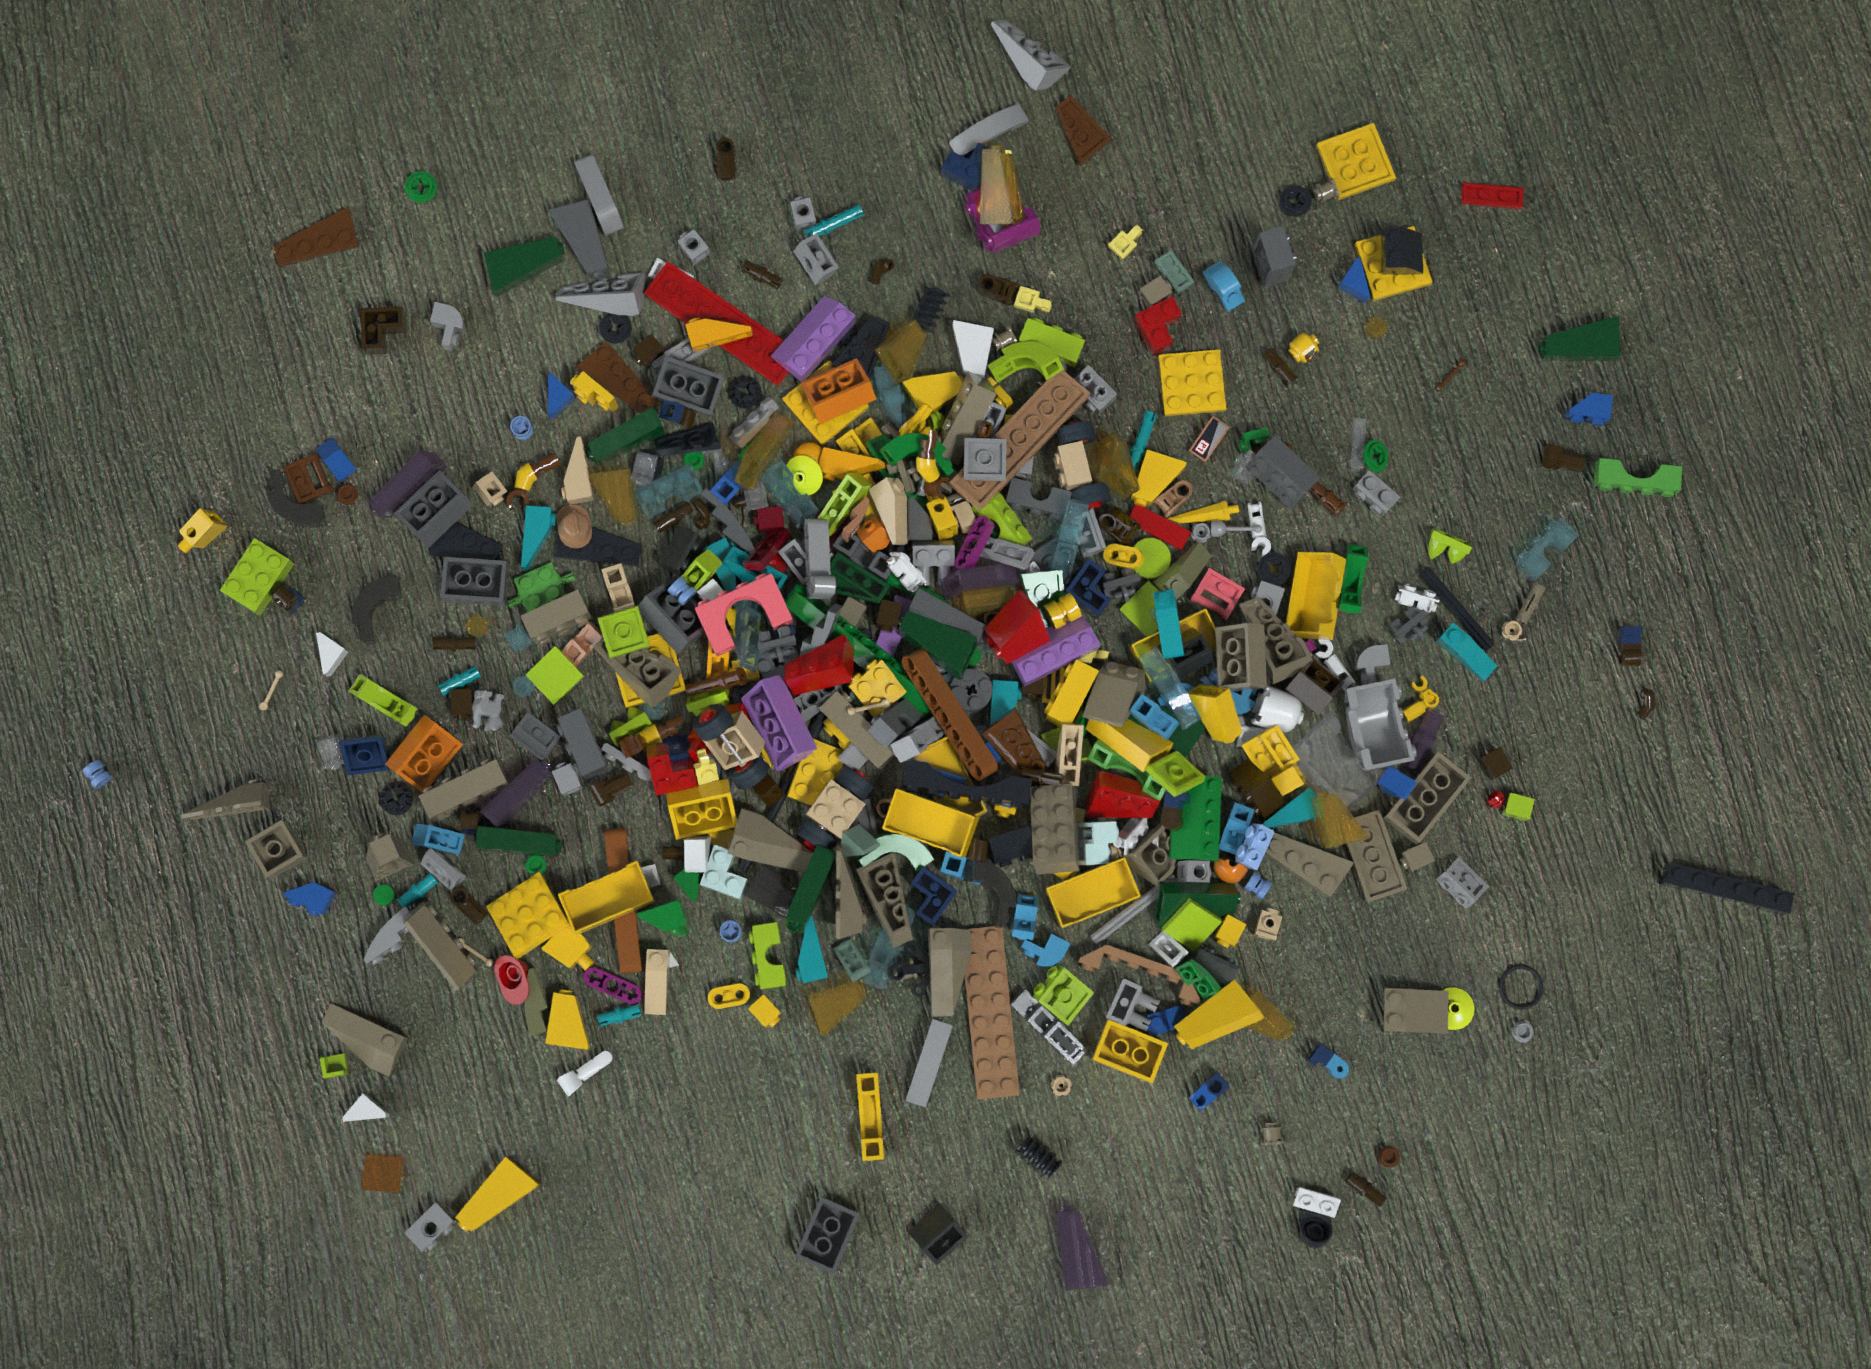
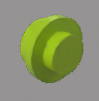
M937 410L933 411L927 418L928 425L933 430L941 431L944 417Z

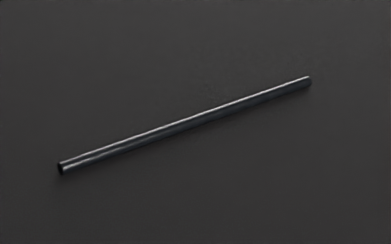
M863 628L861 631L868 638L872 635V632ZM822 711L819 712L809 731L811 737L817 740L825 725L823 721L827 718ZM798 762L791 765L780 786L784 796L771 805L765 815L767 820L774 823L787 798L786 795ZM742 859L738 869L747 873L753 861Z

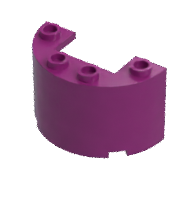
M1010 176L965 194L967 203L964 204L968 215L972 214L978 228L976 230L977 236L980 241H983L987 252L991 251L995 254L1040 235L1041 229L1038 216L1031 207L1025 208L1023 206L1017 186ZM990 224H1004L1006 228L994 232Z

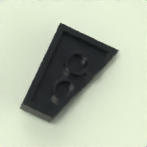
M871 316L831 366L838 367L857 358L869 380H871L891 323Z
M713 422L654 440L658 457L721 449Z
M455 522L434 542L428 555L431 557L497 560L503 545Z

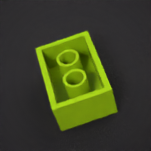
M254 538L220 591L261 616L273 595L294 566V563Z

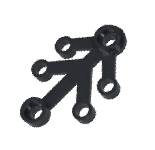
M928 940L923 944L926 952H929ZM909 942L904 946L905 954L915 956L924 964L904 967L900 963H895L888 967L887 975L892 981H898L903 979L905 975L926 972L920 982L911 989L914 997H921L925 994L926 987L930 983L929 956L920 950L916 943ZM909 945L913 947V952L908 950ZM893 969L897 970V976L892 974ZM916 987L921 989V994H917Z

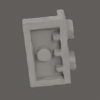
M1370 470L1352 489L1355 492L1354 495L1360 501L1365 500L1375 514H1381L1382 516L1400 498L1396 492Z
M430 848L425 853L421 865L450 891L465 880L466 876L437 850Z
M1460 857L1456 858L1436 879L1442 888L1447 890L1465 909L1475 903L1489 887Z

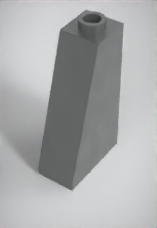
M589 199L549 209L553 221L588 277L598 280L610 274Z
M918 588L910 605V612L977 636L978 645L975 650H977L979 644H984V638L987 637L984 631L986 625Z

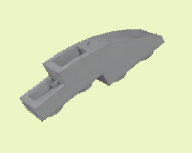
M404 907L378 932L364 958L366 964L376 965L385 959L383 957L388 952L394 953L402 947L401 943L405 939L401 933L407 934L410 932L403 924V917L411 911L410 908Z

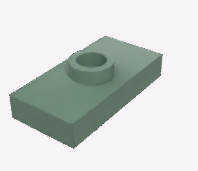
M1172 250L1154 260V264L1165 279L1168 280L1177 295L1194 284L1195 281Z
M851 938L833 948L852 982L871 972Z

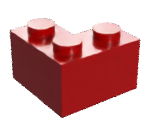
M1173 296L1137 313L1134 321L1153 356L1172 346L1173 339L1166 327L1180 321L1182 315Z
M667 743L646 747L647 760L656 795L697 787L692 758L671 762Z

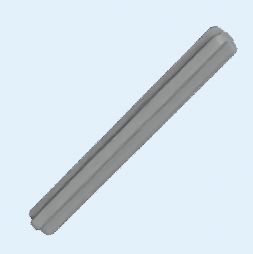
M1171 874L1163 882H1177V879ZM1160 885L1154 886L1090 936L1095 944H1099L1158 898Z

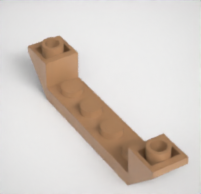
M1105 945L1078 959L1077 963L1081 964L1080 968L1093 972V969H1099L1103 954L1107 955V960L1116 963L1119 960L1127 962V967L1136 970L1139 967L1147 969V974L1156 977L1159 974L1167 976V981L1176 984L1182 981L1177 998L1182 999L1181 1003L1190 1007L1200 1003V998L1193 984L1187 986L1175 968L1109 945Z

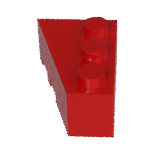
M845 634L785 664L784 681L794 696L853 682L854 648Z
M1099 770L1085 800L1086 818H1153L1160 801L1142 791V785L1139 781Z

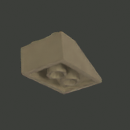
M1106 661L1098 673L1084 710L1083 718L1123 727L1131 714L1129 710L1145 691V670Z
M1385 988L1383 1032L1448 1034V991Z

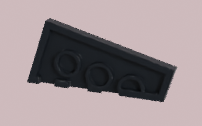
M592 528V537L587 545L581 548H570L560 540L558 535L556 558L614 565L622 563L623 566L639 567L641 545Z

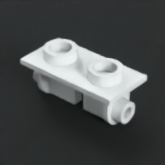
M890 553L892 557L887 560L888 568L896 577H900L902 573L904 574L900 581L908 591L915 592L918 589V583L927 582L922 577V572L911 564L910 558L905 553Z
M1407 583L1404 586L1398 585L1401 593H1396L1395 600L1399 604L1412 607L1416 600L1418 601L1417 609H1424L1429 613L1436 611L1437 604L1434 602H1440L1434 591L1427 589L1424 592L1416 590V586Z
M1131 818L1123 827V830L1119 832L1117 843L1113 844L1117 848H1124L1125 856L1131 849L1137 846L1141 837L1146 836L1149 829L1147 818L1142 820L1140 818Z
M1302 1186L1296 1189V1198L1293 1206L1335 1218L1341 1199L1336 1198L1334 1195H1326Z

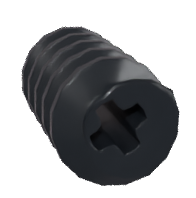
M932 287L925 288L924 293L926 295L921 297L922 302L918 304L919 310L915 311L916 317H913L911 320L914 326L928 333H934L930 327H937L933 320H940V316L936 313H943L944 311L940 305H947L943 297L950 298L947 292Z
M1028 1136L1015 1150V1153L1018 1154L1022 1151L1021 1159L1024 1160L1029 1157L1027 1165L1030 1166L1035 1163L1034 1171L1036 1172L1041 1169L1040 1177L1048 1175V1180L1062 1165L1063 1161L1060 1159L1054 1162L1056 1154L1048 1156L1050 1149L1042 1150L1044 1143L1035 1144L1038 1137L1029 1138Z

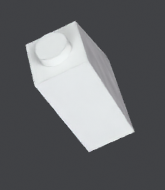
M953 320L952 330L964 377L970 371L984 378L994 328Z

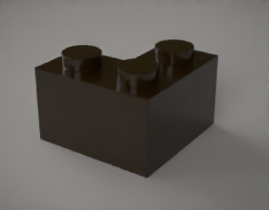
M402 306L360 309L361 347L366 355L387 354L386 334L407 333L406 312Z
M1248 758L1228 774L1232 780L1231 786L1237 793L1242 792L1241 794L1245 800L1251 803L1249 807L1254 809L1256 816L1260 814L1267 820L1285 805L1271 779Z

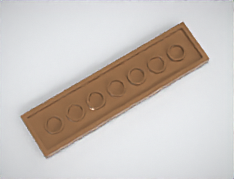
M1064 370L1051 377L991 438L1006 439V481L964 480L963 468L949 482V485L981 512L1090 397L1091 393Z
M1002 926L964 929L971 932V955L965 972V986L977 1100L1020 1095Z

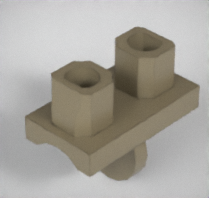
M905 457L893 467L889 463L886 464L891 475L900 472L902 478L900 481L904 485V492L912 493L916 491L913 479L916 482L920 478L914 460L907 463Z

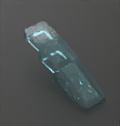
M742 600L737 602L735 620L738 665L756 672L760 655L758 644L759 633L762 632L759 630L762 614L757 612L758 603L751 600Z

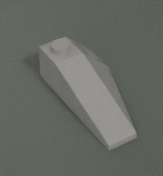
M1007 20L992 21L993 29L1021 77L1028 83L1030 88L1034 90L1048 89L1069 71L1071 66L1053 51L1048 53L1040 48L1041 43L1037 40L1034 42L1025 38V32Z
M644 272L624 273L618 275V279L606 281V278H602L590 285L587 282L563 286L557 293L556 300L616 315L635 316L640 314L644 305L645 275Z

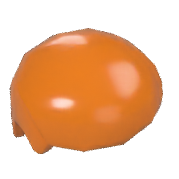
M1219 858L1218 861L1214 862L1215 873L1221 880L1227 883L1239 882L1248 871L1240 863L1234 867L1230 866L1229 859L1223 860Z

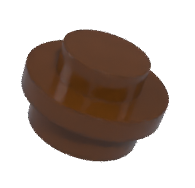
M345 484L338 489L337 497L342 504L351 505L358 499V490L351 484Z
M1385 1146L1379 1151L1378 1160L1384 1167L1391 1168L1398 1164L1400 1154L1396 1148Z

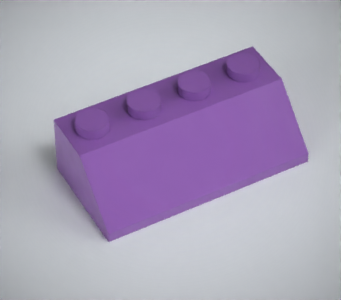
M824 296L771 355V358L800 382H804L856 323V315L840 302Z
M1083 616L1072 622L1067 620L1066 625L1056 630L1052 626L1047 628L1046 630L1050 638L1048 643L1012 661L1024 687L1069 665L1070 662L1072 663L1076 659L1078 660L1099 649L1100 643Z
M781 675L762 679L741 698L756 730L765 741V749L777 772L807 758L817 749L814 739L811 737L805 721Z

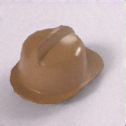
M572 504L564 506L557 513V526L560 540L570 548H581L587 545L592 537L588 512L583 507Z

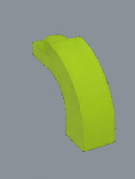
M1034 341L1019 342L1001 349L1003 356L987 365L997 383L1024 368L1038 370L1046 380L1064 370L1059 357L1049 346Z
M361 674L358 675L348 691L404 726H407L413 720L417 708L400 699Z

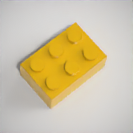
M1077 659L1074 664L1070 662L1063 674V677L1066 678L1065 681H1060L1053 693L1056 696L1055 700L1051 699L1043 712L1047 714L1044 720L1058 727H1062V724H1072L1099 671Z
M728 779L697 785V787L666 793L676 840L730 829L736 825V810Z
M1108 1019L1091 1060L1152 1084L1168 1043Z

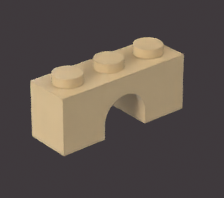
M622 563L601 569L613 603L614 612L635 607Z

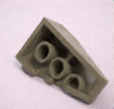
M1259 597L1239 604L1246 623L1264 624L1266 671L1273 684L1294 676L1312 660L1304 641L1299 636L1297 637L1290 630V627L1283 623L1275 615V612Z
M604 638L593 646L637 696L651 708L668 696L681 673V669L670 659L663 655L658 656L650 653L646 648L610 659Z
M250 780L246 785H241L181 814V819L189 821L269 810L268 784L261 782V780Z
M741 808L728 844V854L802 872L806 871L814 853L800 841L785 833L782 828L767 820V817L745 808Z
M1161 822L1148 831L1145 837H1141L1137 846L1131 849L1126 856L1124 853L1122 854V857H1125L1128 865L1135 873L1156 887L1172 874L1177 861L1169 859L1170 830L1163 827Z
M837 844L836 939H841L862 932V925H866V912H862V902L842 845Z
M956 928L929 929L928 946L932 1017L953 1016L971 955L970 930Z
M330 1003L322 1021V1024L368 1067L389 1077L391 1076L408 1037Z

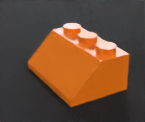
M857 358L800 383L819 424L830 421L876 400L871 382Z
M424 714L385 765L422 792L431 786L463 744Z

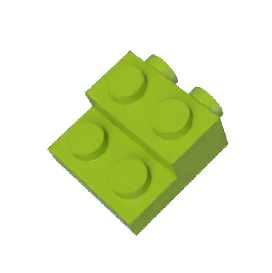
M1058 964L1057 967L1053 966L1048 970V978L1045 982L1039 983L1034 988L1035 994L1033 998L1068 1026L1094 992L1065 967Z

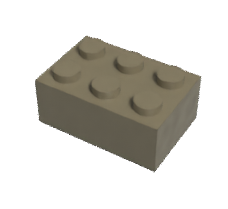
M578 589L521 615L531 640L536 645L540 644V646L551 642V638L559 635L561 637L571 632L570 629L576 626L578 628L584 627L589 620L593 619Z
M1243 623L1215 628L1218 687L1230 688V691L1233 692L1266 688L1264 624Z

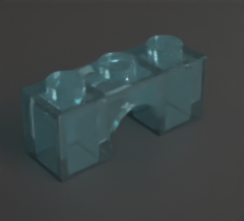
M781 460L765 470L761 480L780 506H782L794 525L799 528L804 525L805 519H813L819 509L807 493L804 495L799 494L793 484L794 475Z
M690 464L634 490L647 519L666 511L664 503L671 496L680 495L684 501H687L703 492Z
M1562 518L1557 522L1552 520L1544 528L1547 532L1543 536L1539 534L1531 542L1533 547L1529 551L1524 549L1517 557L1519 561L1515 566L1532 582L1538 579L1551 565L1544 556V548L1546 546H1552L1562 553L1579 536Z

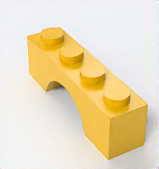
M878 1073L856 1074L862 1161L884 1159Z

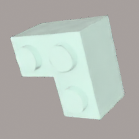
M1116 821L1077 823L1079 865L1109 864L1111 851L1108 843H1117L1119 835Z
M714 845L707 864V870L703 874L700 885L741 900L748 880L729 873L735 856L728 854V849Z

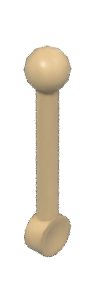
M277 670L275 672L276 677L264 702L259 705L261 710L265 711L268 709V702L279 679L283 677V671Z
M884 699L881 703L858 708L849 707L847 712L849 715H854L855 712L877 707L887 708L890 702Z
M459 938L464 948L483 960L488 967L494 964L493 959L486 958L465 944L463 939Z

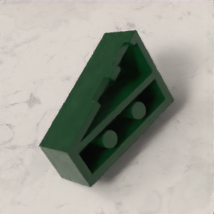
M838 552L830 563L831 576H835L836 580L835 594L881 605V600L886 598L892 588L889 584Z

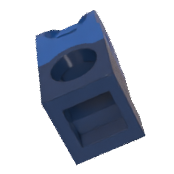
M1217 1071L1188 1098L1200 1111L1229 1089L1230 1085Z

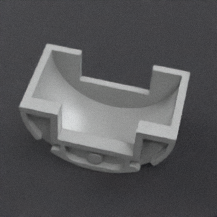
M1396 679L1347 688L1345 690L1344 701L1345 703L1349 702V707L1345 710L1348 731L1356 759L1361 758L1362 760L1359 765L1363 771L1414 761V757L1417 756L1414 744L1411 745L1410 740H1406L1408 739L1407 729L1402 726L1403 712L1401 707L1397 705V701L1402 696L1400 684L1396 683Z

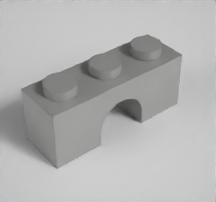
M932 716L917 723L890 745L893 754L901 763L923 752L929 747L928 744L938 740L945 732L936 718Z

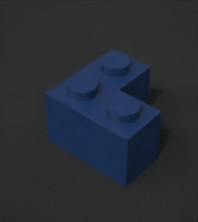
M979 142L970 159L950 151L941 167V176L972 192L980 189L996 160V151Z
M1088 559L1064 595L1071 593L1078 606L1098 620L1109 605L1111 598L1095 588L1106 570Z
M922 867L911 883L912 887L927 897L916 912V916L933 927L958 892L925 867Z

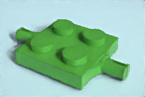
M552 562L514 579L518 589V596L507 600L508 605L511 609L522 603L526 607L527 612H530L566 595L564 584L574 581L575 577L572 572L560 577Z

